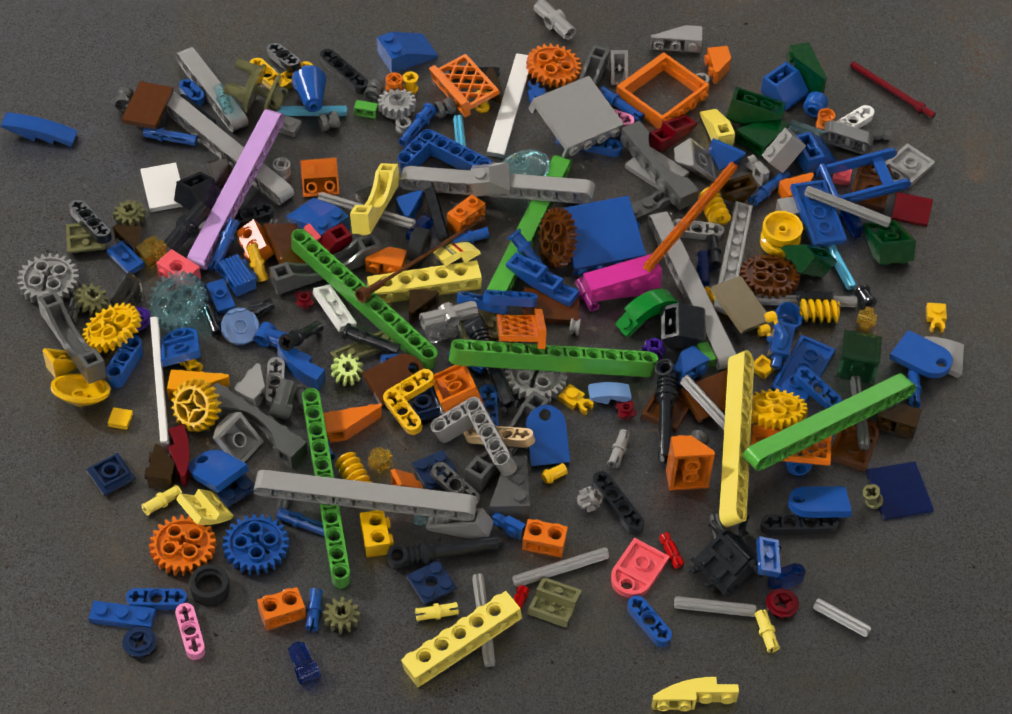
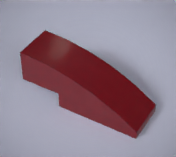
M686 114L664 121L661 128L649 132V146L658 152L666 150L690 133L697 126V123Z
M184 424L168 429L172 443L171 446H168L169 457L175 462L176 474L182 487L185 488L190 477L191 454Z

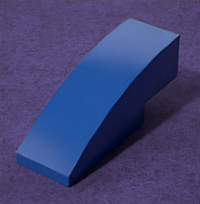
M278 342V357L284 360L287 370L306 386L319 390L325 382V369L312 363V356L295 348L290 351H284Z

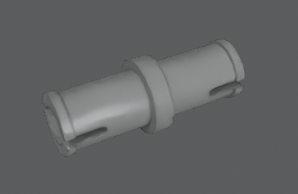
M622 429L619 431L617 440L611 447L612 453L607 462L611 468L618 469L623 455L627 453V444L631 437L630 432L626 436L627 430Z

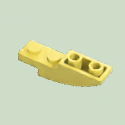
M703 677L682 681L653 695L652 710H680L685 712L694 710L696 702L702 704H709L711 702L730 704L737 702L739 694L738 684H717L716 677Z

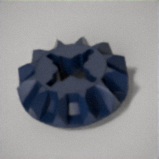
M135 627L124 635L122 645L125 653L130 654L132 658L134 656L142 658V656L150 655V652L155 650L157 639L151 629ZM143 639L144 645L140 644L139 647H137L136 642H140V640Z

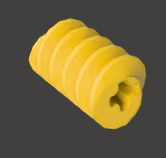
M707 187L706 189H704V190L699 194L698 199H700V197L705 193V191H706L709 187ZM718 192L703 211L708 222L719 223L724 226L731 220V215L726 208L723 198H721V194Z
M801 299L800 315L804 317L805 323L811 317L813 323H815L816 318H819L820 323H823L824 318L827 319L828 323L834 318L835 324H837L840 317V302L836 303L835 300H831L829 304L828 300L825 299L821 303V300L817 299L814 304L813 299H809L808 303H806L805 299Z
M355 452L345 453L337 459L335 467L342 479L373 483L370 481V476L367 475V471L364 469L360 458L356 457Z

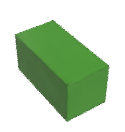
M356 100L354 115L376 119L378 103Z
M709 342L696 344V348L710 359L707 367L715 366L716 357Z

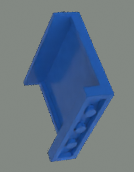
M629 196L564 208L568 210V213H572L571 219H575L573 225L577 226L575 233H578V236L575 237L578 243L574 245L577 250L573 251L574 257H570L574 268L573 276H583L587 272L646 256Z

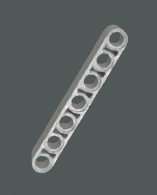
M190 47L176 53V59L181 68L204 91L205 99L227 128L234 132L248 126L249 123L245 113L232 96L223 94L224 86L196 50Z

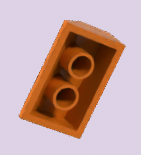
M691 435L671 437L666 467L669 490L709 488L715 456L714 450Z

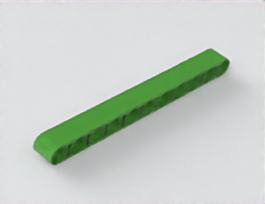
M554 155L544 176L567 178L572 165V159ZM531 200L517 230L520 228L525 239L531 242V247H533L539 235L538 232L541 231L539 224H543L541 218H545L544 213H548V209L552 208L553 201ZM510 242L487 290H512L518 277L506 267V263L515 253H518L517 248L512 242Z
M296 229L292 232L291 248L302 260L378 329L388 335L389 339L401 344L400 349L406 354L413 355L419 359L424 369L431 370L436 366L438 352L427 339L374 292L371 294L370 300L365 303L359 302L355 296V290L361 286L366 288L368 286L307 231Z
M456 339L451 343L449 361L454 365L651 377L655 373L658 356L649 351L546 345V349H538L537 344Z
M897 374L749 446L745 450L743 458L757 471L764 470L909 398L915 392L916 385L903 374Z
M308 388L302 393V401L314 476L334 478L320 393L317 389ZM319 503L332 583L336 588L343 589L350 583V569L339 506ZM335 520V522L329 523L328 521ZM338 538L337 541H332L331 539ZM335 556L342 557L340 559H334ZM338 574H344V575H345V576L342 577V578L337 577Z

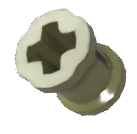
M875 484L864 487L863 497L865 498L866 505L871 509L881 507L884 500L880 494V488Z

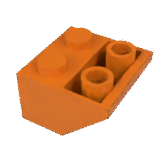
M336 157L300 160L303 197L318 196L320 192L330 195L339 194Z

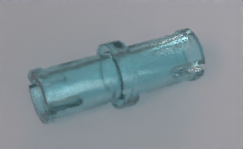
M216 84L213 88L217 96L216 101L221 106L223 114L228 115L227 109L231 114L234 110L230 102L231 98L229 95L223 94V84H219L220 89H218Z

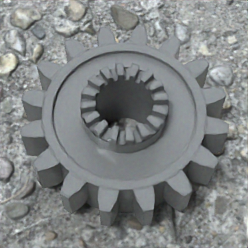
M399 88L396 91H393V89H390V92L384 91V95H379L378 99L379 112H382V115H385L387 118L395 120L399 117H408L416 108L415 95H412L411 91L406 92V89L400 91Z

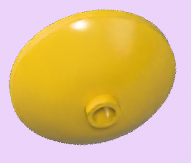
M82 374L62 375L51 382V391L57 398L78 407L102 402L111 392V387L105 380L101 379L88 384Z

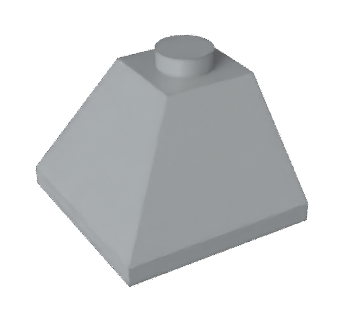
M691 138L674 148V159L678 165L711 182L715 181L714 160L709 151Z
M509 162L473 165L471 167V185L474 197L510 193Z
M241 412L229 413L216 426L213 436L215 442L225 453L242 462H245L264 442Z

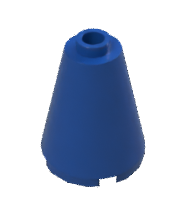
M303 66L301 70H296L293 73L292 86L306 110L317 112L323 106L326 74L318 66Z

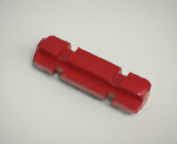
M670 533L660 534L659 540L664 545L663 548L667 555L670 556L673 567L675 569L682 568L685 561L682 556H679L680 552L674 541L671 540Z
M520 585L513 600L522 609L525 599L529 594V588Z

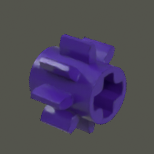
M652 338L649 341L645 340L642 351L653 352L661 360L666 352V347L663 346V341Z

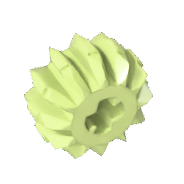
M342 353L340 359L335 358V364L331 365V370H333L331 376L337 377L336 383L343 381V386H346L347 382L353 386L354 381H360V376L364 372L361 369L363 363H357L359 360L358 356L352 359L351 353L348 354L347 358Z

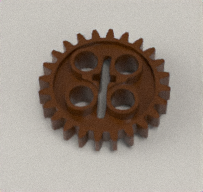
M552 207V209H548V213H544L545 218H541L543 224H539L541 231L538 232L540 235L538 241L541 242L539 249H542L540 255H544L543 261H547V265L563 267L567 266V262H571L570 257H574L573 251L577 250L574 246L578 243L575 240V237L578 236V233H575L577 226L573 225L575 219H571L572 213H568V210H565L564 207Z
M763 253L761 257L754 255V259L749 257L748 262L744 261L743 265H741L739 275L744 279L751 291H754L755 296L761 294V298H764L766 295L769 299L772 296L779 299V295L785 298L786 293L792 295V291H796L800 281V274L795 269L796 266L794 264L791 265V261H785V257L780 259L777 254L775 257H772L770 253L766 257Z

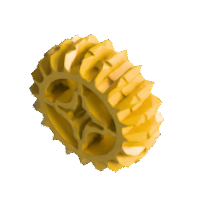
M191 379L184 381L183 385L177 386L178 391L173 392L175 398L171 399L174 403L171 409L175 410L172 416L178 417L176 423L184 424L185 429L187 428L190 432H201L215 425L214 420L219 419L217 413L222 411L218 408V405L222 402L217 399L220 394H215L216 388L211 387V383L205 382L203 379Z

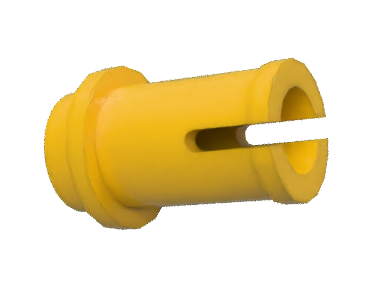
M561 463L549 470L545 469L541 473V478L545 484H552L554 480L567 475L568 471L566 466Z

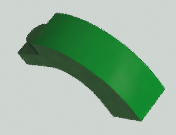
M650 290L630 302L624 308L626 312L615 325L626 337L630 338L647 319L661 314V307L679 303V301L668 290Z

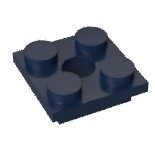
M433 386L407 401L419 416L421 422L438 418L445 413ZM419 402H425V403H427V404H426V405H419L418 403H419Z
M444 450L411 463L426 489L433 490L440 487L430 475L431 468L437 462L446 463L458 474ZM441 468L438 470L440 471V473L436 475L439 476L442 474L446 478L444 480V482L446 483L447 480L451 477V475L449 474L448 477H446L443 474L444 469Z
M119 453L86 469L103 496L136 480V477ZM110 470L115 471V473L111 475L106 474V472Z
M243 474L230 484L237 486L235 489H228L226 487L219 493L214 490L212 491L228 508L254 492L255 484L246 474Z
M439 560L406 575V578L424 605L457 590V586ZM430 581H434L437 583L435 586L432 587L427 585V583Z

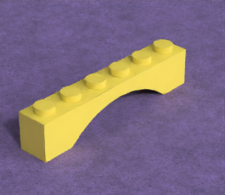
M381 163L379 165L365 205H355L350 212L352 234L363 236L371 234L399 186L398 164Z

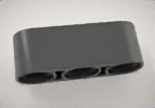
M831 120L826 122L822 139L828 144L865 155L871 152L874 136L868 131Z

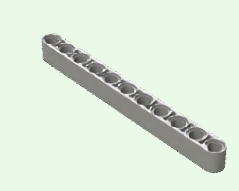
M174 91L166 107L167 115L191 135H197L198 140L219 158H227L228 165L234 168L244 147ZM264 163L262 164L252 185L277 205H281L294 196L295 193L291 185Z
M406 166L403 168L399 180V186L405 190L425 191V189L434 186L438 193L473 194L471 171ZM509 174L510 193L486 196L587 204L592 201L595 184L587 179Z
M667 211L648 215L650 230L659 246L675 228ZM679 238L671 249L667 251V254L664 255V259L685 303L705 309L706 341L709 342L716 357L715 367L718 371L727 369L729 357L736 353Z
M259 470L257 472L253 490L255 494L263 497L462 521L474 520L477 507V498L469 494L271 470Z

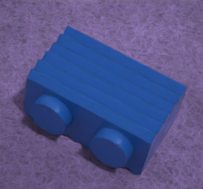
M236 254L218 262L220 275H222L235 297L257 289V276L254 271L250 272L245 258L242 259L239 254Z

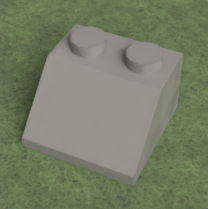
M784 128L772 144L766 148L762 156L768 163L784 173L806 145L791 129Z

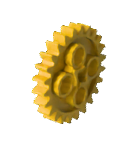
M124 302L121 305L116 303L114 307L109 305L107 310L102 308L101 313L96 312V317L90 318L91 322L85 324L87 328L83 329L84 333L81 336L99 354L102 351L107 353L109 349L114 351L117 346L121 348L123 342L127 344L128 338H134L133 333H138L137 328L141 327V315L135 306H131L130 303L127 305Z
M762 389L761 393L755 391L752 398L751 423H758V427L764 425L765 429L772 427L773 430L779 428L782 431L783 427L788 428L806 419L808 412L807 403H804L805 400L800 399L799 395L794 396L793 392L788 394L786 390L779 392V389H776V391L768 389V392Z

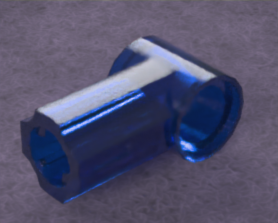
M297 641L292 643L287 650L293 662L299 684L303 685L321 678L317 662L312 660L305 642Z

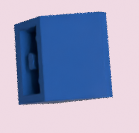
M787 61L763 77L760 92L767 97L786 102L785 111L809 95V90L800 71Z
M811 132L797 135L806 145L796 157L805 174L816 173L815 170L820 164L824 163L827 165L837 162L823 139Z

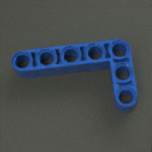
M431 129L423 130L397 157L401 173L406 166L420 167L430 156L459 170L471 171L473 165L492 164L489 158Z

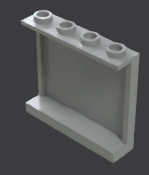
M590 76L533 98L528 108L532 114L538 112L565 149L562 154L563 158L568 155L573 156L582 149L587 150L596 143L601 144L610 137H617L624 125Z

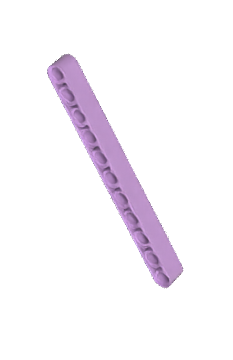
M265 109L188 254L187 259L200 266V269H208V265L221 239V232H224L229 218L234 220L283 125V113Z

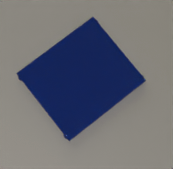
M916 462L866 469L870 484H875L880 488V494L884 501L879 508L884 520L934 511Z

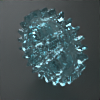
M175 270L174 275L168 272V278L161 276L162 282L155 281L157 287H151L154 293L148 294L152 299L147 301V304L151 306L148 308V311L152 313L150 316L157 317L159 325L164 329L166 327L170 330H173L174 327L179 329L181 325L187 328L188 322L194 325L193 319H200L198 313L204 314L201 307L207 306L204 300L208 299L205 295L207 290L203 287L204 283L191 272L186 273L184 270L181 274Z

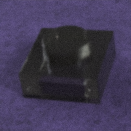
M369 186L355 192V198L359 203L365 205L371 194L372 187Z

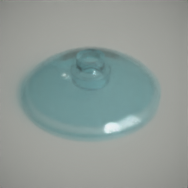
M524 149L514 152L503 160V162H509V174L546 176L550 169V161L547 155L535 149Z

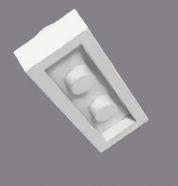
M331 285L313 289L312 294L339 332L344 331L347 323H351V326L356 327L357 322Z

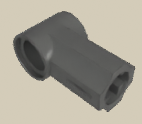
M280 379L276 396L269 407V415L284 420L289 419L293 407L291 403L297 383L287 379Z

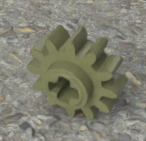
M127 199L124 204L119 202L120 207H114L113 218L116 220V225L133 226L136 224V226H140V221L145 222L146 210L143 208V203L137 205L136 200L130 202Z
M90 283V286L87 287L86 284H83L82 288H77L74 301L77 302L76 307H83V313L89 310L90 315L93 314V311L100 313L102 308L106 309L109 300V297L105 296L107 291H101V285L94 287L93 283Z
M341 597L340 602L333 598V605L326 604V610L323 611L325 626L331 625L332 632L338 628L340 634H342L345 628L348 632H351V625L357 627V620L360 619L358 604L353 605L352 599L345 602L344 597Z

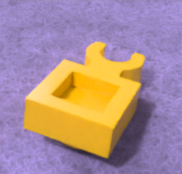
M927 303L926 316L927 322H931L930 332H934V328L939 327L940 332L943 333L947 320L946 304Z
M571 384L558 395V401L572 410L576 407L579 408L580 413L583 415H587L588 411L585 406L593 409V401L585 399V393Z

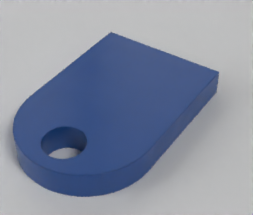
M193 328L173 330L165 334L160 340L163 367L201 357L199 336L197 330Z
M909 330L890 353L889 359L929 378H940L947 375L951 370L953 362L952 355L946 348ZM942 363L946 367H940L937 364Z
M551 405L536 407L529 413L526 419V428L531 429L535 437V443L528 447L530 467L570 462L564 415L559 409ZM541 410L549 411L550 418L547 421L540 418L539 413Z
M222 450L203 452L196 456L189 466L190 473L196 481L217 493L249 471L246 463Z
M845 486L798 487L792 490L788 497L789 509L802 517L845 518L851 517L852 514Z

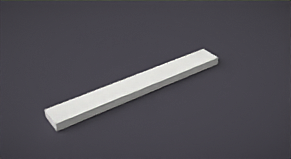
M516 53L487 149V156L503 159L505 157L529 75L528 69H526L528 55Z
M150 317L160 443L163 450L168 452L170 444L164 373L161 361L160 327L158 318Z

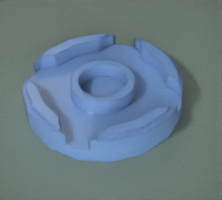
M245 308L229 310L221 322V332L224 338L229 343L237 346L251 343L259 329V321L256 315Z

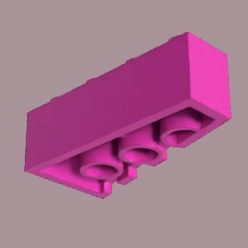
M650 254L584 273L583 286L591 302L640 296L650 290L661 289L662 269L659 263L650 273L643 269L644 263L651 256Z

